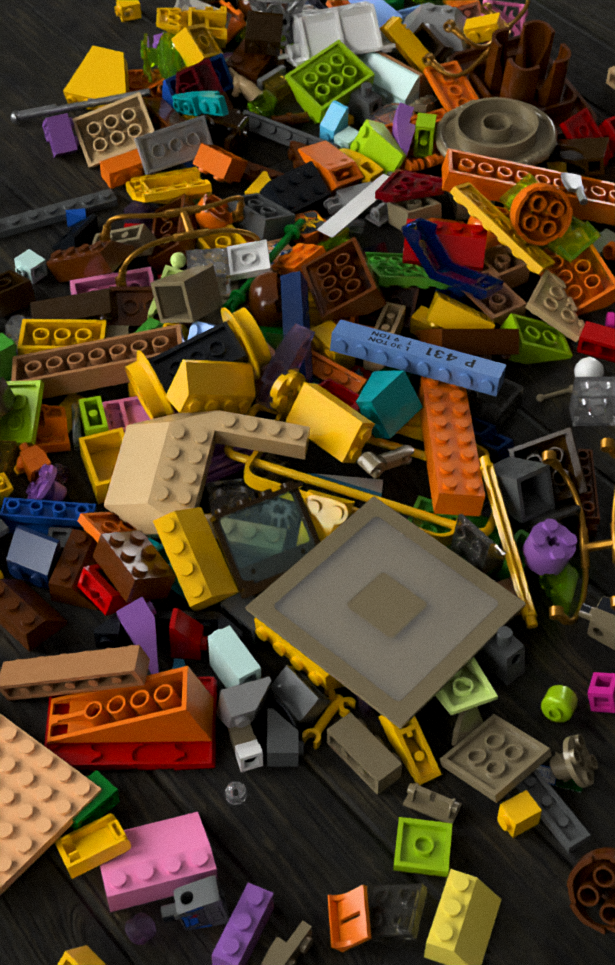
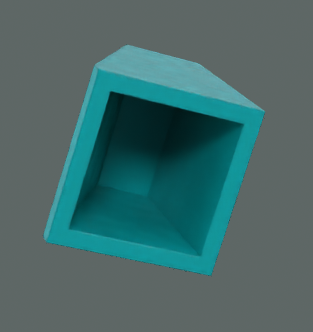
M404 370L374 371L356 401L361 414L375 423L372 429V434L375 438H391L423 407Z

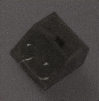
M463 514L458 515L450 550L487 576L501 571L506 552Z

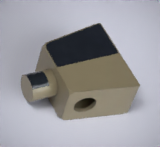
M601 597L596 608L583 603L578 616L590 621L587 634L615 650V610L611 609L610 598Z

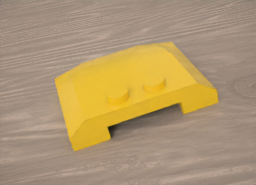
M197 167L130 178L131 181L125 183L126 191L132 200L144 203L165 204L184 193L191 200L201 199L205 194L209 197L212 194L211 183L207 179H201L200 171H198Z

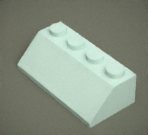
M376 52L365 53L359 56V59L375 73L372 91L381 96L382 104L396 111L400 102L409 105L415 102V99H419L420 75Z

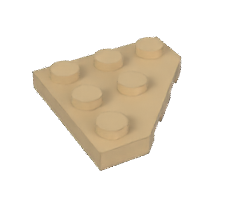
M546 270L525 308L547 322L551 327L563 333L567 338L577 342L585 323L583 320H579L576 314L578 309L572 297L567 296L564 281Z

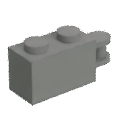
M372 182L336 190V196L327 198L323 205L330 215H335ZM377 199L361 214L371 212L373 207H377L380 204V200Z

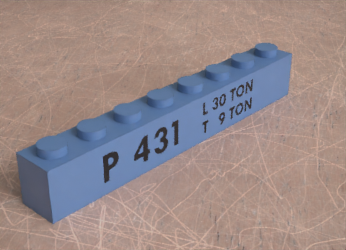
M341 319L331 334L330 351L404 370L488 395L497 396L504 382L506 364Z

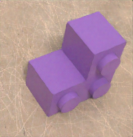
M68 113L45 118L42 127L46 142H50L53 156L59 157L75 153L78 150L79 141L77 136L73 135L74 123L72 118L68 117Z

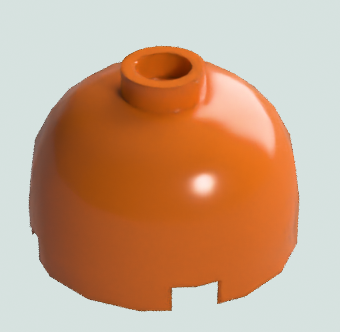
M205 194L197 205L203 206L222 199L212 194L207 197V194ZM224 204L201 211V213H196L195 218L199 228L216 229L232 224L234 222L232 212L229 213L227 210L229 206Z

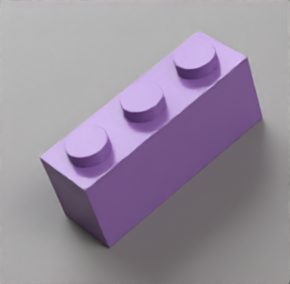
M251 883L247 884L212 953V965L247 964L274 909L273 892Z

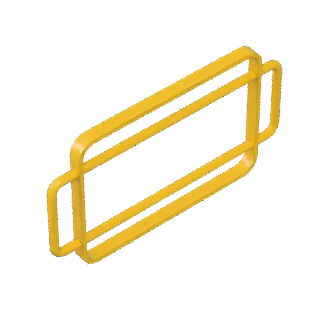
M269 403L254 404L246 413L248 416L255 417L260 411L269 412L277 415L274 419L275 421L284 422L289 415V412L285 414L279 413ZM406 423L397 432V434L423 441L422 428L420 426ZM373 435L366 441V443L389 450H395L403 446L383 438H375ZM476 444L478 458L485 455L490 457L488 450ZM224 446V452L227 457L245 464L244 482L250 488L261 492L267 489H272V492L280 490L281 483L254 475L251 472L254 467L364 502H368L375 496L396 512L452 529L447 533H435L420 528L444 546L451 545L455 541L458 532L475 537H486L496 527L493 512H491L486 526L478 528L463 523L466 517L463 515H458L455 521L261 460L260 457L264 453L254 450L251 456L234 451L233 446ZM414 448V453L411 457L426 461L425 451ZM299 489L303 500H305L307 492ZM290 494L280 496V498L294 502ZM353 507L352 515H353L359 508Z

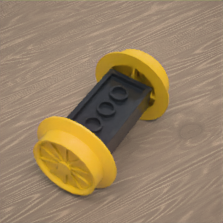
M225 307L221 308L222 323L147 360L141 350H137V361L125 366V370L141 405L150 419L174 414L173 405L165 396L183 359L247 362L253 365L254 378H260V368L271 363L272 358L259 326L246 308L243 307L233 313Z

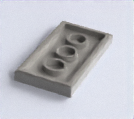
M205 115L134 138L145 175L195 159L201 143L213 145Z

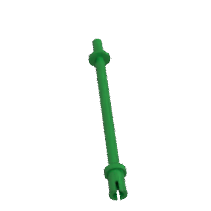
M299 218L294 225H286L284 237L269 253L270 265L291 240L299 239L301 236L299 230L305 224L302 218ZM255 277L248 278L239 290H233L230 298L223 304L222 308L225 307L228 310L231 308L230 312L233 313L239 305H243L246 301V294Z

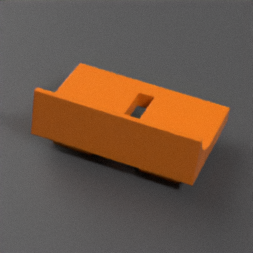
M361 885L341 895H328L331 948L344 952L370 940L371 929L367 886ZM360 914L359 917H356V918H354V919H352V920H350V921L344 923V921H346V920H348V919H350V918H352V917L357 916V915Z

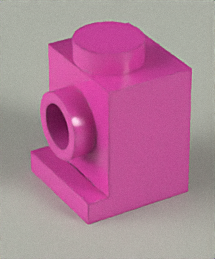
M593 673L587 692L591 711L615 713V673Z

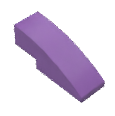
M400 102L394 115L392 136L407 157L416 126L409 123L414 107Z

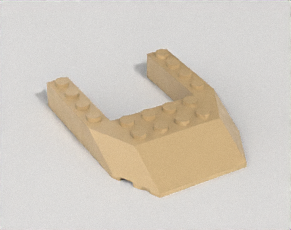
M220 410L177 413L129 424L126 426L104 507L110 512L117 514L126 524L129 523L138 531L142 530L146 537L160 539L153 523L154 520L176 510L200 506L216 443L305 459L310 441V427ZM205 514L206 519L210 525V528L214 534V537L218 543V546L222 551L217 536L210 522V518L212 517V515ZM223 518L220 521L231 550L235 554L266 559L285 550L286 529Z

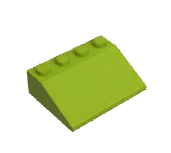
M339 39L285 75L287 82L306 111L319 124L334 100L345 106L348 105L351 93L360 88L364 82L371 83L373 87L375 73Z

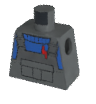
M216 875L176 888L174 890L175 903L161 906L164 923L180 919L184 929L187 931L227 924L230 919L226 897Z

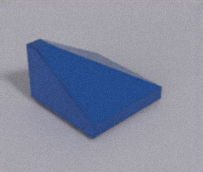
M85 208L66 210L68 227H73L86 218Z

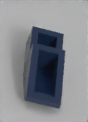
M471 416L476 444L488 450L490 460L497 463L510 457L508 449L514 447L513 440L498 434L495 425Z

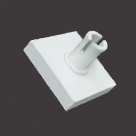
M266 239L227 246L231 281L245 278L248 280V278L256 277L263 272L271 271Z

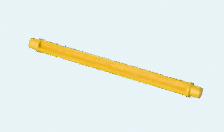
M485 455L479 458L480 470L517 597L526 603L521 609L522 618L525 620L527 628L532 629L538 626L536 620L537 613L529 592V586L516 541L514 540L503 496L498 485L494 465L491 463L490 457Z

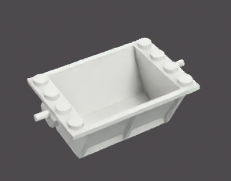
M363 1L292 14L294 44L285 45V53L277 57L278 60L286 59L287 62H290V64L297 68L338 39L355 55L381 50L384 53L391 52L392 48H396V46L379 29L374 4Z

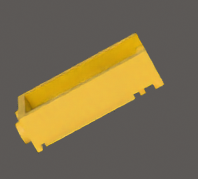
M392 16L379 29L390 42L395 44L397 51L416 71L424 74V68L428 66L423 64L422 58L429 53L428 50L409 28H405L407 25L401 23L402 19L400 17Z

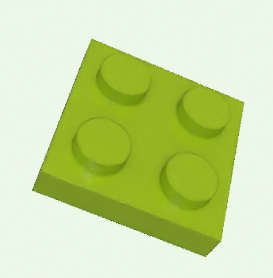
M399 817L393 870L448 877L453 823Z

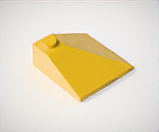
M437 290L426 317L430 321L429 325L436 329L441 327L445 329H494L495 323L486 314Z

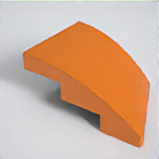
M41 404L35 445L45 453L71 451L67 430V417L65 408L62 406Z

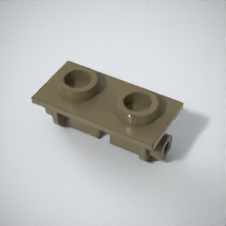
M419 783L409 784L407 789L408 795L403 803V806L444 823H453L462 805L455 798L445 797L419 786Z

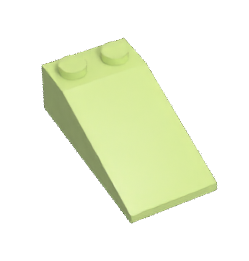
M474 657L435 695L450 715L498 699L496 692Z

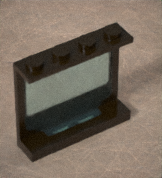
M293 480L281 484L280 490L272 492V489H267L258 493L259 498L254 500L247 497L237 501V506L231 509L226 505L214 510L215 515L210 518V522L242 600L266 590L321 542L299 491V488L303 486L302 481L294 484Z

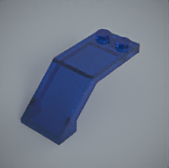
M418 218L402 226L401 231L430 279L473 294L477 299H486L502 289L503 280L452 262L436 235L437 223Z

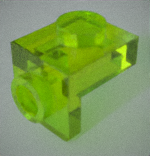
M264 90L261 98L249 101L246 108L250 112L263 117L273 114L278 99L268 90Z

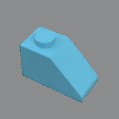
M336 100L331 103L320 124L321 139L334 143V136L348 127L349 107Z

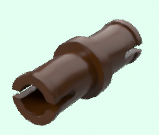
M307 111L294 114L288 112L286 115L272 116L271 120L293 127L295 124L308 123L309 120L306 118H309Z

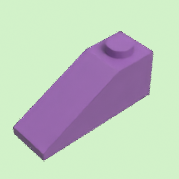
M140 597L116 611L133 644L140 645L149 657L148 669L151 674L159 673L156 622L154 617L157 612L150 601L145 602L143 597Z

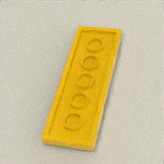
M470 182L454 186L450 191L454 196L453 199L458 204L464 205L473 218H478L487 231L493 232L502 245L508 246L517 259H522L531 272L540 274L550 269L556 263L539 246L529 244L514 231L510 219Z

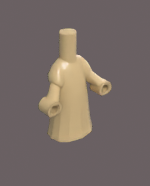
M231 67L228 68L231 78H233L234 89L232 96L238 97L241 93L252 107L260 106L266 99V93L259 89L252 81L239 75Z

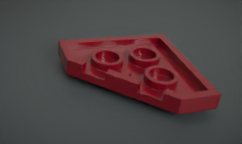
M396 169L375 191V199L382 200L385 203L442 195L446 191L442 190L441 177Z

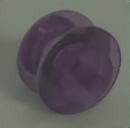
M141 912L126 922L125 930L128 938L133 943L143 945L148 939L155 936L156 925L149 915Z

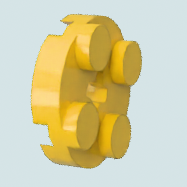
M288 370L290 373L286 376L281 374L270 391V396L273 398V403L270 402V406L279 413H290L304 382H306L304 375L295 370Z

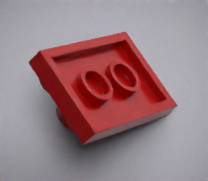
M587 107L559 124L566 139L603 137ZM610 150V154H611V155H610V158H611V157H613L614 155H613L612 151Z

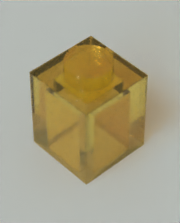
M277 73L263 81V92L266 93V99L276 104L291 95V86L285 76Z

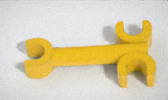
M324 689V694L329 696L331 701L326 706V710L315 726L306 729L302 733V741L305 743L308 738H314L313 748H319L321 745V734L337 710L342 717H345L350 713V710L344 707L356 708V700L354 698H343V696L336 694L334 689L328 691Z

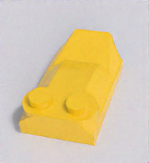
M314 490L307 491L304 503L320 541L324 540L352 515L355 501ZM302 520L296 546L309 541Z

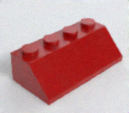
M407 218L402 263L483 271L487 230L478 224L471 225Z

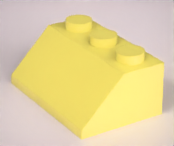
M450 869L426 941L424 958L445 965H482L501 898L477 877Z

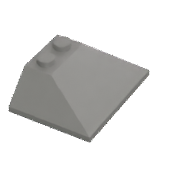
M433 3L421 4L405 17L403 24H406L405 28H409L412 33L417 30L422 22L432 24L453 46L454 49L450 54L466 50L467 43L460 40L452 32L448 33L443 29V24L448 19H452L455 21L456 27L464 33L463 29L467 18L457 7L434 5Z

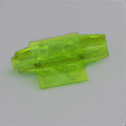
M164 32L160 37L157 48H150L148 34L144 33V40H141L140 51L141 59L144 60V76H148V82H152V66L155 65L158 66L161 77L164 79L179 72L182 56L175 49L174 43L171 40L175 36L174 34Z

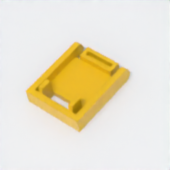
M107 814L54 842L72 879L129 851L131 848L130 841L114 814Z

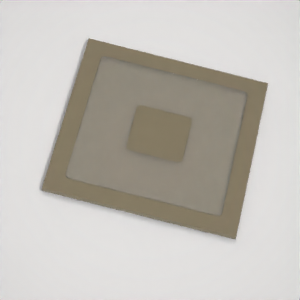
M373 496L246 606V610L389 721L402 729L497 634L498 629L505 626L526 603Z

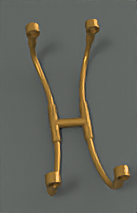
M526 0L521 12L511 22L506 23L502 19L503 28L508 27L510 29L508 37L511 35L513 25L527 11L530 0ZM485 2L480 7V11L484 15L497 13L492 9V5L489 2ZM448 19L443 24V29L446 32H452L460 40L465 41L476 49L486 50L468 69L457 74L444 70V67L435 60L432 53H427L422 58V62L424 65L431 66L437 72L449 78H460L469 74L484 59L488 58L491 40L483 45L477 44L467 38L466 34L456 27L454 20Z
M235 195L203 206L194 205L164 210V212L120 214L109 218L106 224L103 225L102 233L99 234L100 241L102 242L111 241V224L122 219L171 218L180 216L186 231L152 241L131 253L119 269L118 276L115 277L116 286H127L126 268L137 255L162 243L207 237L210 234L218 233L243 234L252 237L255 241H260L258 235L244 229L205 228L194 230L188 215L201 213V211L239 200L236 210L232 211V218L234 222H241L244 219L243 211L245 207L243 196Z
M613 438L601 439V451L609 453L615 459V440ZM546 450L542 452V463L550 465L565 480L575 501L580 521L579 546L583 577L577 609L572 618H569L564 613V607H549L550 619L558 620L563 625H572L579 619L580 608L586 600L590 569L589 552L612 548V562L615 564V489L612 504V522L610 523L611 539L589 543L584 511L576 488L566 471L562 468V464L556 459V452ZM615 596L610 598L611 609L615 610Z

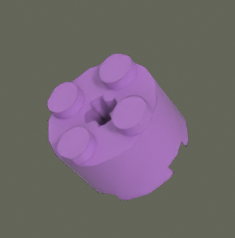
M546 519L544 522L538 523L533 527L521 548L525 557V565L531 571L541 576L544 573L554 574V576L558 575L565 569L576 550V535L554 519Z

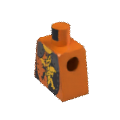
M313 210L296 214L295 222L302 218L305 224L299 230L301 232L299 239L293 240L295 244L321 245L329 239L328 235L317 229L329 220L331 216L322 218Z

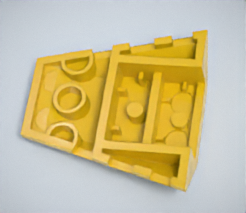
M221 6L220 10H213V7H205V10H196L195 7H189L187 11H181L180 7L157 8L156 27L177 35L184 27L205 23L218 46L226 48L227 6Z

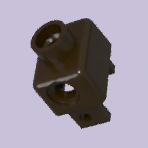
M238 109L228 110L229 114L225 116L202 114L205 115L213 145L239 155L248 144L249 117Z

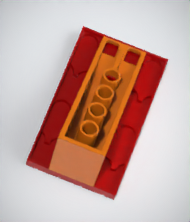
M189 666L147 675L145 685L49 696L44 746L76 770H154L171 768L174 770L215 768L217 680L214 677H196Z

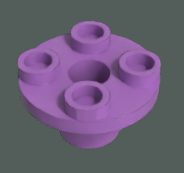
M46 463L43 464L38 472L39 477L36 482L32 481L26 489V494L29 495L27 499L64 500L67 488L54 480L57 474V467L47 465Z

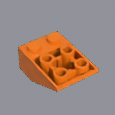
M326 140L298 149L305 164L312 161L332 193L329 197L336 195V190L357 185L364 178L356 162Z

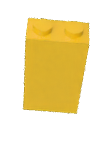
M304 382L285 421L287 423L309 426L310 440L342 463H355L362 454L361 450L370 438L375 423L320 385Z

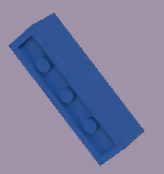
M4 497L0 518L9 528L10 532L8 533L13 534L18 524L48 535L49 527L72 528L85 531L84 527L77 520L81 513L97 512L96 504Z

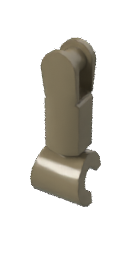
M403 445L378 456L372 452H365L359 457L357 463L376 479L385 470L410 464L414 448L410 445Z

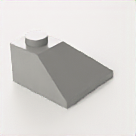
M270 676L222 689L216 711L218 718L228 728L235 726L242 728L253 722L265 705L271 683Z

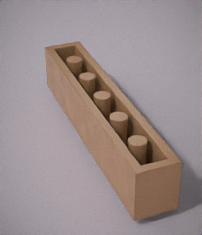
M129 645L126 647L3 662L0 672V692L8 701L141 686L145 685L150 659L140 645Z

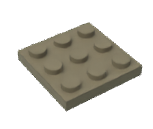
M493 714L441 757L440 762L442 767L497 803L552 755L549 747Z

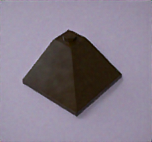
M571 427L508 449L510 457L541 463L542 452L546 450L555 451L556 459L562 464V468L570 477L578 495L589 492ZM550 466L554 502L558 503L573 498L561 474Z

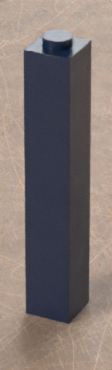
M301 271L290 272L280 276L285 376L290 373L288 370H295L304 375L307 383H313L308 283Z

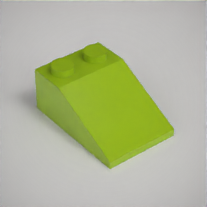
M369 119L365 120L349 148L377 163L384 169L383 174L385 175L390 171L394 172L396 169H399L406 157L385 124Z
M511 313L499 328L519 329V355H511L509 360L512 362L531 364L570 359L573 356L565 335L548 325L547 322Z

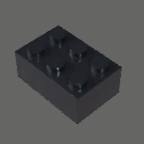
M312 161L267 182L259 191L260 194L295 215L323 203L332 194Z

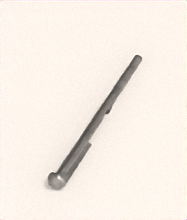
M148 88L96 99L90 98L87 101L60 106L52 104L14 111L11 113L10 119L12 123L19 125L22 120L109 104L140 92L142 97L150 96L151 91Z

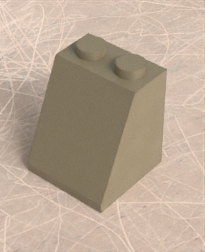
M213 265L195 266L150 283L160 323H192L223 306Z

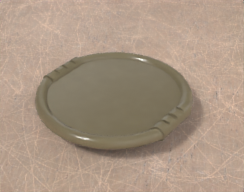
M490 97L473 99L445 113L436 127L435 142L444 158L448 148L536 166L549 159V156L554 151L557 144V130L550 117L531 104L510 98Z

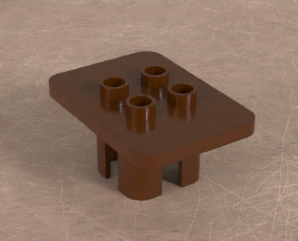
M531 20L523 22L521 35L508 38L510 30L508 27L494 31L488 58L484 59L474 70L466 75L479 99L490 97L510 98L523 101L542 110L553 121L557 130V140L566 139L559 124L586 107L596 123L597 116L566 77L571 58L569 47L562 43L557 59L554 61L551 59L550 53L556 31L545 21ZM470 48L455 52L450 56L449 62L457 60L461 69L465 71L481 57V54L486 49Z

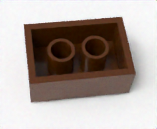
M244 38L226 64L228 68L231 67L239 75L244 76L257 86V79L272 71L278 62V57L244 53Z
M142 530L102 533L100 535L93 557L126 603L133 602L140 597H143L144 600L168 597L176 574Z

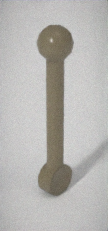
M569 385L567 389L545 395L538 394L536 400L543 402L544 399L561 394H574L577 387Z

